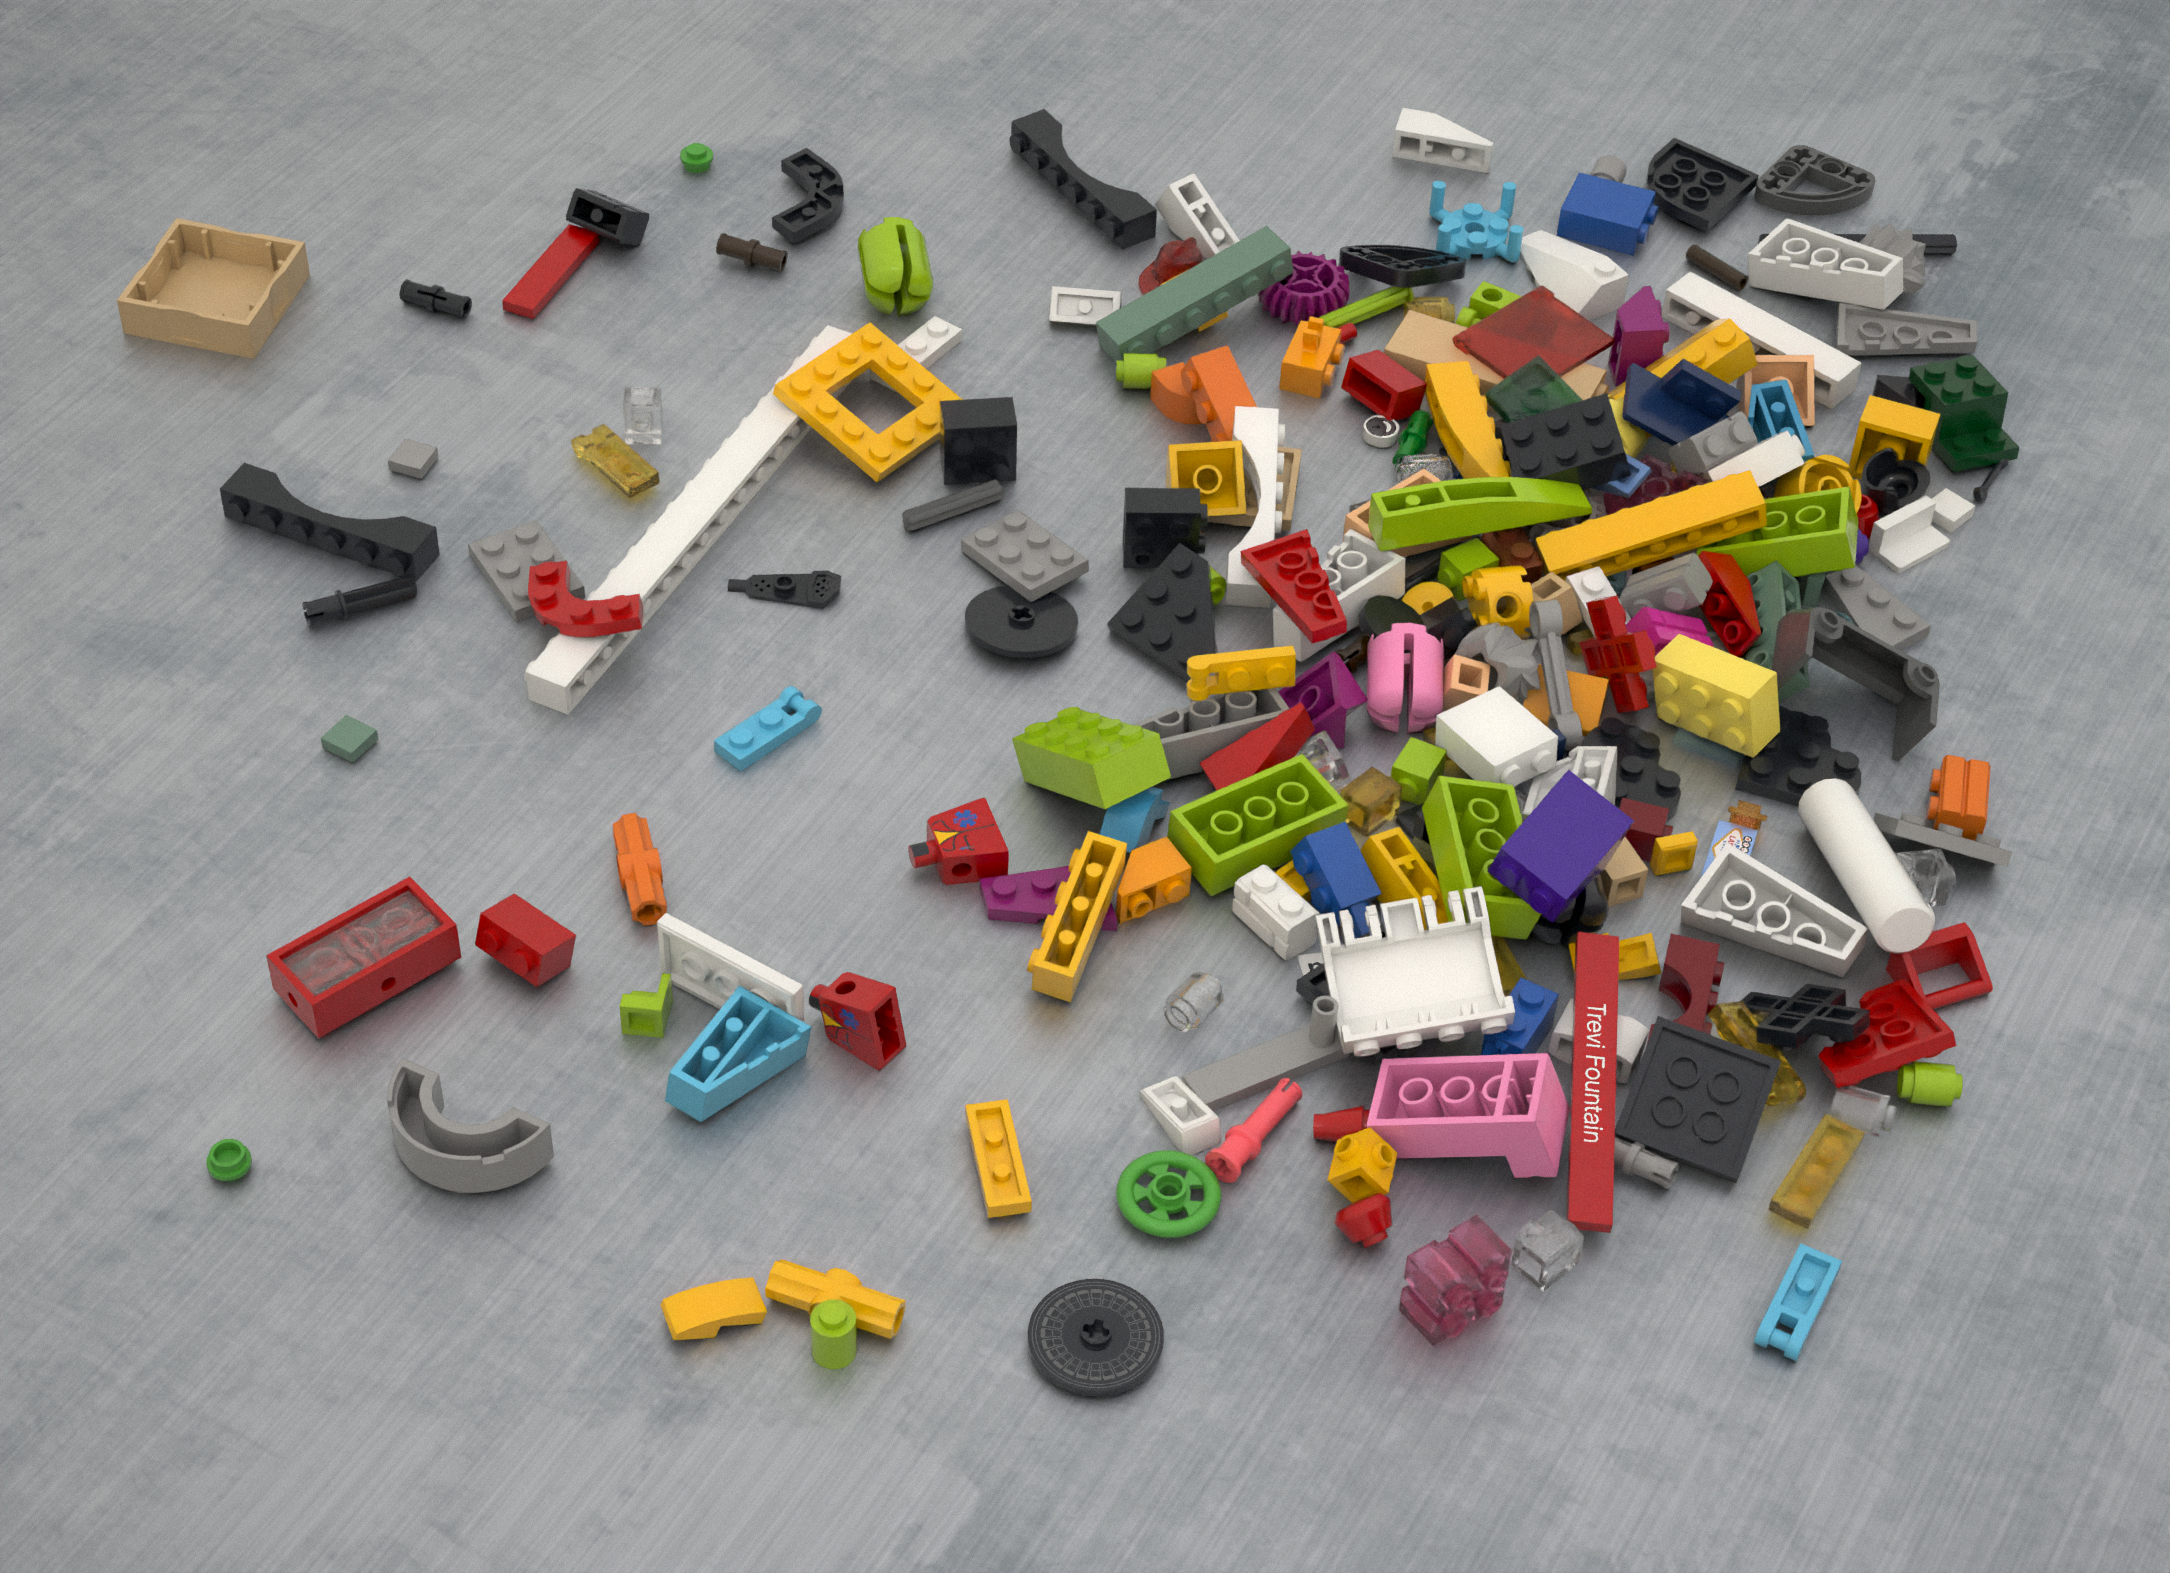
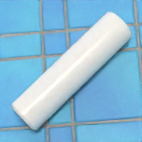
M1836 778L1824 779L1813 784L1804 792L1799 801L1798 812L1800 818L1873 938L1882 949L1895 954L1909 952L1918 948L1928 940L1934 930L1935 918L1932 910L1854 789L1846 781Z

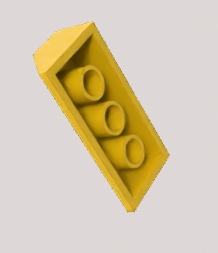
M1730 318L1715 320L1644 369L1662 378L1682 359H1685L1730 384L1758 364L1751 339ZM1626 381L1608 393V395H1611L1609 399L1617 400L1619 397L1624 398ZM1645 432L1646 438H1650L1651 436H1653L1652 434Z

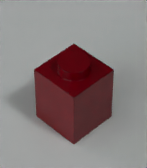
M1622 798L1619 809L1634 820L1625 837L1641 860L1650 862L1655 838L1672 835L1673 826L1666 825L1669 809Z

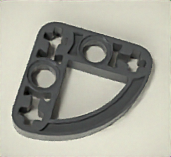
M1796 145L1785 152L1757 180L1754 199L1761 205L1787 213L1800 215L1835 214L1853 209L1866 202L1873 194L1876 180L1872 173L1809 146ZM1805 180H1809L1835 192L1805 194L1794 191Z

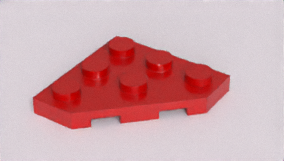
M1901 979L1865 992L1859 1003L1860 1009L1870 1010V1026L1854 1041L1845 1043L1835 1042L1832 1047L1825 1046L1818 1055L1821 1070L1836 1088L1856 1085L1863 1079L1882 1072L1896 1071L1904 1064L1921 1058L1935 1057L1942 1051L1957 1045L1953 1030L1905 979Z

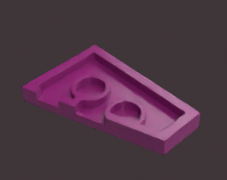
M1069 866L980 879V893L988 920L1038 924L1042 919H1046L1048 914L1054 916L1058 906L1055 905L1057 891L1061 882H1067L1070 877ZM1112 902L1102 923V930L1117 931V918Z

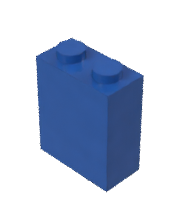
M1579 172L1561 207L1556 236L1634 256L1639 243L1645 244L1650 225L1653 226L1656 221L1659 206L1654 205L1656 191Z

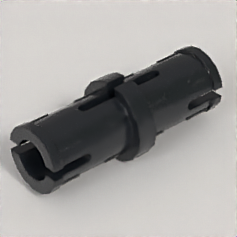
M406 279L400 288L399 296L402 301L425 306L428 311L433 313L439 310L465 319L471 311V298L447 292L444 287L439 285L430 287Z

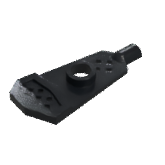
M828 570L813 571L812 574L752 575L747 580L729 579L728 591L745 592L749 598L824 609L840 594L841 576ZM784 583L790 584L786 587L779 586L780 584Z

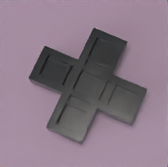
M1806 984L1792 997L1751 991L1734 1006V1020L1736 1022L1748 1023L1752 1028L1756 1029L1757 1043L1772 1045L1774 1049L1779 1051H1791L1797 1049L1813 1034L1828 1036L1833 1042L1845 1043L1854 1041L1870 1026V1010L1847 1007L1846 989Z

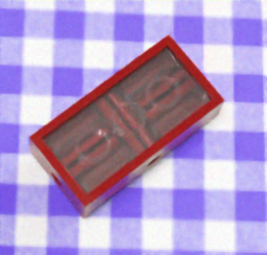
M410 876L266 955L273 989L318 1039L462 958L457 924Z

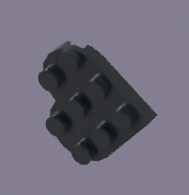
M1779 706L1780 732L1754 758L1745 755L1735 787L1739 791L1799 807V801L1804 792L1813 784L1824 779L1836 778L1846 781L1858 796L1861 787V771L1858 767L1859 758L1851 752H1841L1831 748V736L1828 732L1829 723L1823 717L1810 716L1803 712L1792 711Z
M1610 717L1604 719L1601 722V726L1594 728L1585 736L1581 746H1617L1615 806L1617 808L1620 807L1622 798L1668 808L1667 822L1676 815L1681 796L1679 787L1681 779L1676 772L1665 770L1659 766L1661 755L1659 750L1660 739L1656 734L1646 732L1637 726L1625 724L1617 718Z

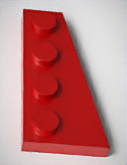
M1307 529L1240 551L1241 564L1312 644L1347 632V619L1335 592L1330 589L1329 578L1326 571L1322 570L1320 566L1319 555L1316 548H1313L1311 545V538Z

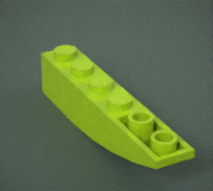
M1519 477L1457 479L1371 493L1368 528L1379 551H1386L1592 514V507L1579 484Z

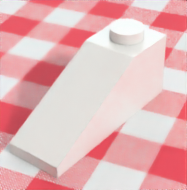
M1402 108L1395 129L1392 157L1489 173L1493 142L1435 113Z
M1194 173L1168 185L1155 203L1156 208L1172 232L1206 259L1240 241Z

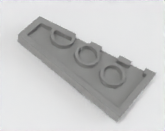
M1839 303L1835 349L1848 356L1974 353L1976 349V320L1891 309L1883 310Z

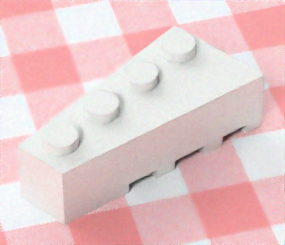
M1788 218L1748 253L1749 287L1883 310L1903 292V258Z
M1351 528L1344 535V542L1340 546L1334 545L1327 553V560L1321 565L1322 570L1326 571L1329 578L1330 589L1335 592L1347 619V632L1359 625L1358 615L1370 598L1379 595L1399 599L1405 595V558L1391 550L1379 551L1376 542ZM1278 605L1273 610L1274 647L1293 645L1296 660L1300 662L1345 634L1343 633L1325 641L1312 644Z
M1729 843L1725 844L1681 904L1682 924L1840 977L1846 974L1866 945L1868 931L1866 926Z

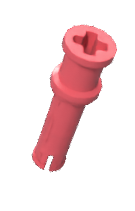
M1281 1079L1242 1125L1231 1127L1226 1132L1225 1141L1219 1148H1213L1207 1153L1205 1164L1211 1168L1217 1179L1225 1183L1235 1182L1240 1177L1241 1168L1248 1160L1255 1159L1260 1154L1261 1142L1294 1104L1302 1098V1090L1296 1082H1293L1285 1091L1286 1086L1290 1083V1079Z

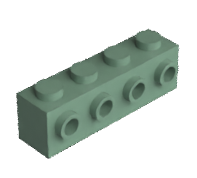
M1777 560L1747 576L1751 584L1761 636L1744 653L1745 660L1772 670L1778 622L1788 611L1801 609L1799 582ZM1808 663L1778 690L1779 702L1810 686Z

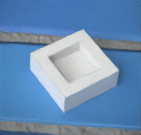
M1947 488L1932 498L1936 502L1932 522L1950 533L1973 517L1975 505Z

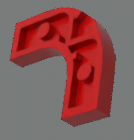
M567 560L554 563L544 562L536 566H530L528 596L533 613L543 626L547 624L559 628L560 634L574 637H596L642 629L643 604L640 594L618 595L610 599L589 601L575 598L569 593L571 572Z

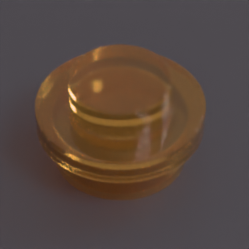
M1741 800L1738 801L1737 808L1729 806L1727 810L1731 812L1730 823L1760 830L1762 821L1766 822L1768 816L1760 814L1762 806Z

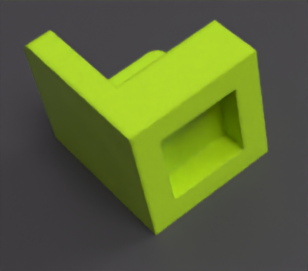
M662 973L657 993L632 991L631 994H622L619 1006L622 1034L664 1038L673 1003L671 974Z

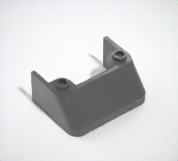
M1821 607L1792 609L1778 622L1772 671L1777 672L1778 690L1811 658H1814L1897 704L1892 758L1898 761L1936 727L1940 683L1937 672L1932 666L1918 661L1841 618L1829 609Z

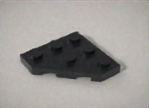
M1179 543L1107 623L1111 633L1186 683L1191 679L1187 674V660L1197 655L1218 653L1214 628V603L1211 593V569L1208 561Z

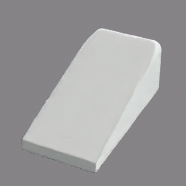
M1178 1076L1140 1090V1096L1180 1152L1194 1155L1221 1142L1219 1117Z

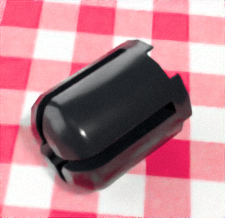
M1601 873L1584 888L1582 893L1572 901L1553 923L1541 914L1532 932L1543 942L1554 945L1560 941L1563 946L1575 943L1577 932L1597 934L1602 929L1609 911Z

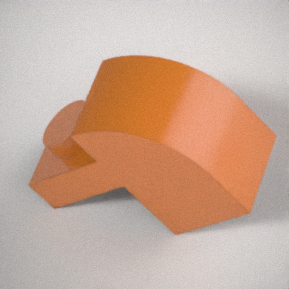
M1181 362L1152 371L1150 399L1160 412L1167 418L1179 423L1202 424L1196 413V404L1191 394L1184 389L1182 384L1181 370L1185 364Z

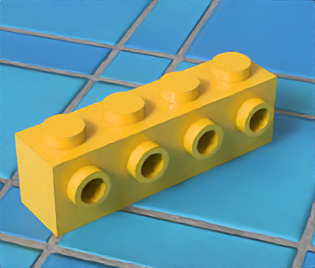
M1088 831L1081 849L1075 848L1068 871L1071 872L1067 882L1062 881L1055 898V905L1058 906L1054 916L1048 914L1041 933V938L1044 939L1040 949L1034 948L1028 963L1027 972L1033 973L1031 990L1064 1001H1072L1124 871L1127 843Z

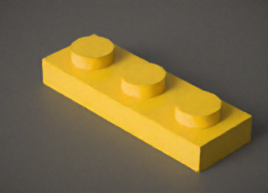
M1008 1099L965 1105V1118L988 1218L1031 1212L1032 1200Z

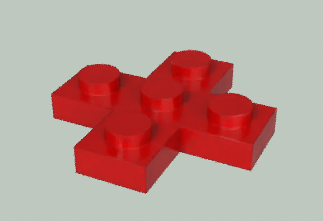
M1617 595L1586 602L1596 636L1579 642L1588 675L1596 677L1607 676L1617 713L1638 711L1649 707L1646 698L1647 687L1639 672L1657 667L1654 659L1655 647L1652 640L1648 637L1647 631L1627 632L1625 625L1626 613L1623 606L1619 603Z

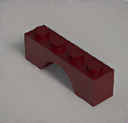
M1671 934L1658 991L1673 999L1683 1012V1015L1673 1020V1022L1710 1035L1712 1023L1705 1022V1016H1714L1719 994L1718 992L1711 991L1712 985L1720 986L1725 962L1717 961L1720 944ZM1651 1024L1648 1041L1655 1024Z

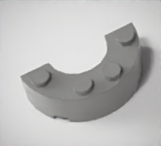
M404 1058L393 1072L387 1091V1104L394 1144L407 1168L429 1184L457 1193H480L500 1190L531 1178L554 1157L550 1123L514 1107L502 1117L485 1124L466 1125L450 1121L441 1114L444 1109V1101L438 1073Z

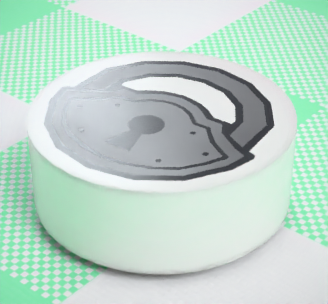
M1377 415L1365 421L1363 439L1369 445L1386 448L1397 442L1399 424L1394 419L1389 421L1382 415Z

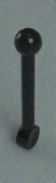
M2008 459L1995 463V466L1981 487L1974 488L1973 495L1976 501L1986 500L1987 489L2000 469L2008 465Z

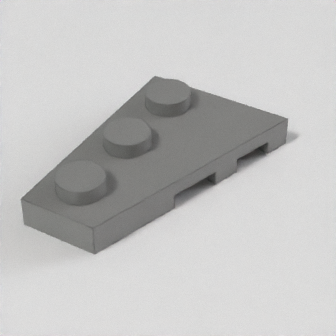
M1855 565V568L1832 572L1825 576L1823 588L1841 615L1848 617L1851 623L1900 651L1929 635L1931 625L1857 565Z
M1902 812L1900 819L1875 813L1873 819L1880 831L2008 867L2012 851L1999 848L2001 842L1999 839L1977 833L1976 840H1970L1962 837L1964 829L1940 823L1938 830L1924 826L1925 818Z

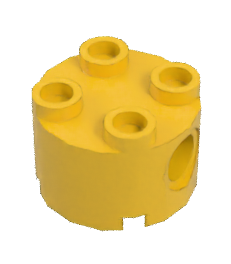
M1521 565L1475 569L1471 576L1463 577V595L1466 599L1468 598L1469 610L1478 627L1499 622L1501 627L1507 625L1513 628L1514 633L1521 640L1529 639L1531 634L1525 631V628L1530 627L1529 610L1533 602V594L1530 582H1522L1521 576L1528 574Z

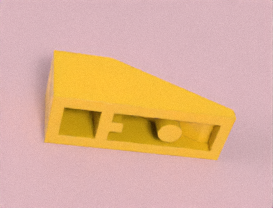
M1396 827L1370 836L1360 851L1382 893L1376 899L1382 903L1417 898L1423 928L1427 930L1421 897L1431 895L1436 906L1438 924L1448 923L1439 881L1401 828Z

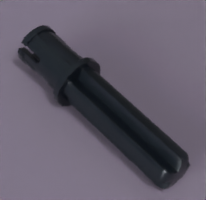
M405 576L344 593L336 590L335 595L303 602V610H306L304 616L309 626L338 617L346 620L349 614L414 598L417 596V585L412 576Z

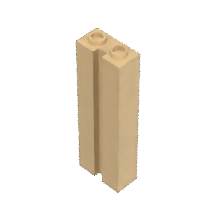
M1412 310L1408 311L1384 348V354L1424 382L1426 364L1468 361L1473 375L1477 374L1479 377L1480 396L1485 395L1488 410L1507 416L1514 412H1520L1530 417L1605 393L1608 394L1609 386L1604 384L1605 369Z

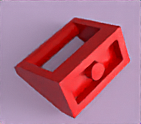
M1965 922L1932 931L1928 940L1914 950L1905 953H1890L1886 971L1895 982L1905 979L1932 1009L1987 994L1993 990V985L1975 936ZM1958 963L1971 980L1970 982L1925 995L1918 974Z

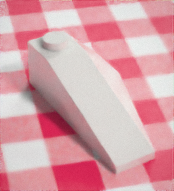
M1543 230L1522 237L1520 258L1524 266L1535 277L1534 284L1537 290H1542L1547 309L1569 329L1615 311L1624 304L1629 274L1608 256Z

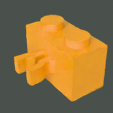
M1310 316L1308 322L1301 320L1282 360L1279 389L1320 399L1325 386L1332 385L1335 375V364L1340 365L1344 356L1345 345L1340 344L1341 329L1324 326V319Z

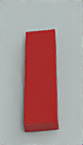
M568 224L502 300L503 310L534 319L599 244V234Z

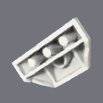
M1577 746L1569 752V757L1557 761L1556 767L1535 776L1523 811V821L1568 770L1615 805L1617 746Z

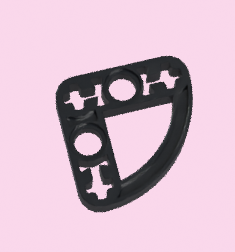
M1355 245L1340 248L1338 266H1343L1345 270L1390 286L1412 288L1464 278L1466 259L1454 254L1419 247Z

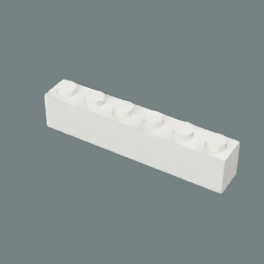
M1689 272L1666 289L1661 316L1694 335L1715 320L1730 318L1751 339L1755 355H1814V400L1833 409L1855 391L1862 364L1858 360L1692 272Z

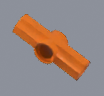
M636 813L625 814L612 824L613 838L618 852L616 859L621 889L626 890L632 921H638L643 926L654 925L667 913V902L664 897V889L662 888L663 876L659 852L657 848H653L647 818H641Z

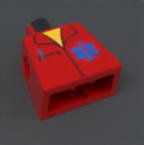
M985 797L931 816L927 820V841L908 846L912 867L916 869L935 864L942 883L946 885L980 882V879L1008 875L1009 850Z
M846 972L842 973L828 987L818 984L811 991L809 1005L821 1011L826 1036L829 1040L874 1069L882 1070L907 1046L896 987Z

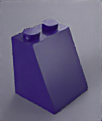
M1568 770L1501 847L1488 872L1497 878L1502 885L1508 887L1527 902L1535 911L1541 913L1553 923L1572 901L1582 893L1584 888L1606 868L1634 823V820Z

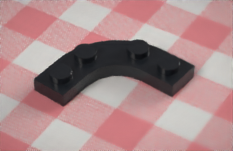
M808 148L781 160L782 172L802 185L808 192L807 197L799 204L772 217V228L793 244L830 226L841 212L844 203L841 176L832 165Z

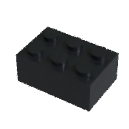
M1607 393L1500 425L1515 477L1579 484L1582 490L1631 476L1626 453Z

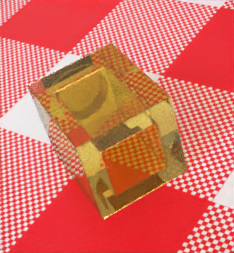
M1370 767L1340 791V796L1349 805L1346 823L1368 838L1399 813L1402 786L1375 767Z

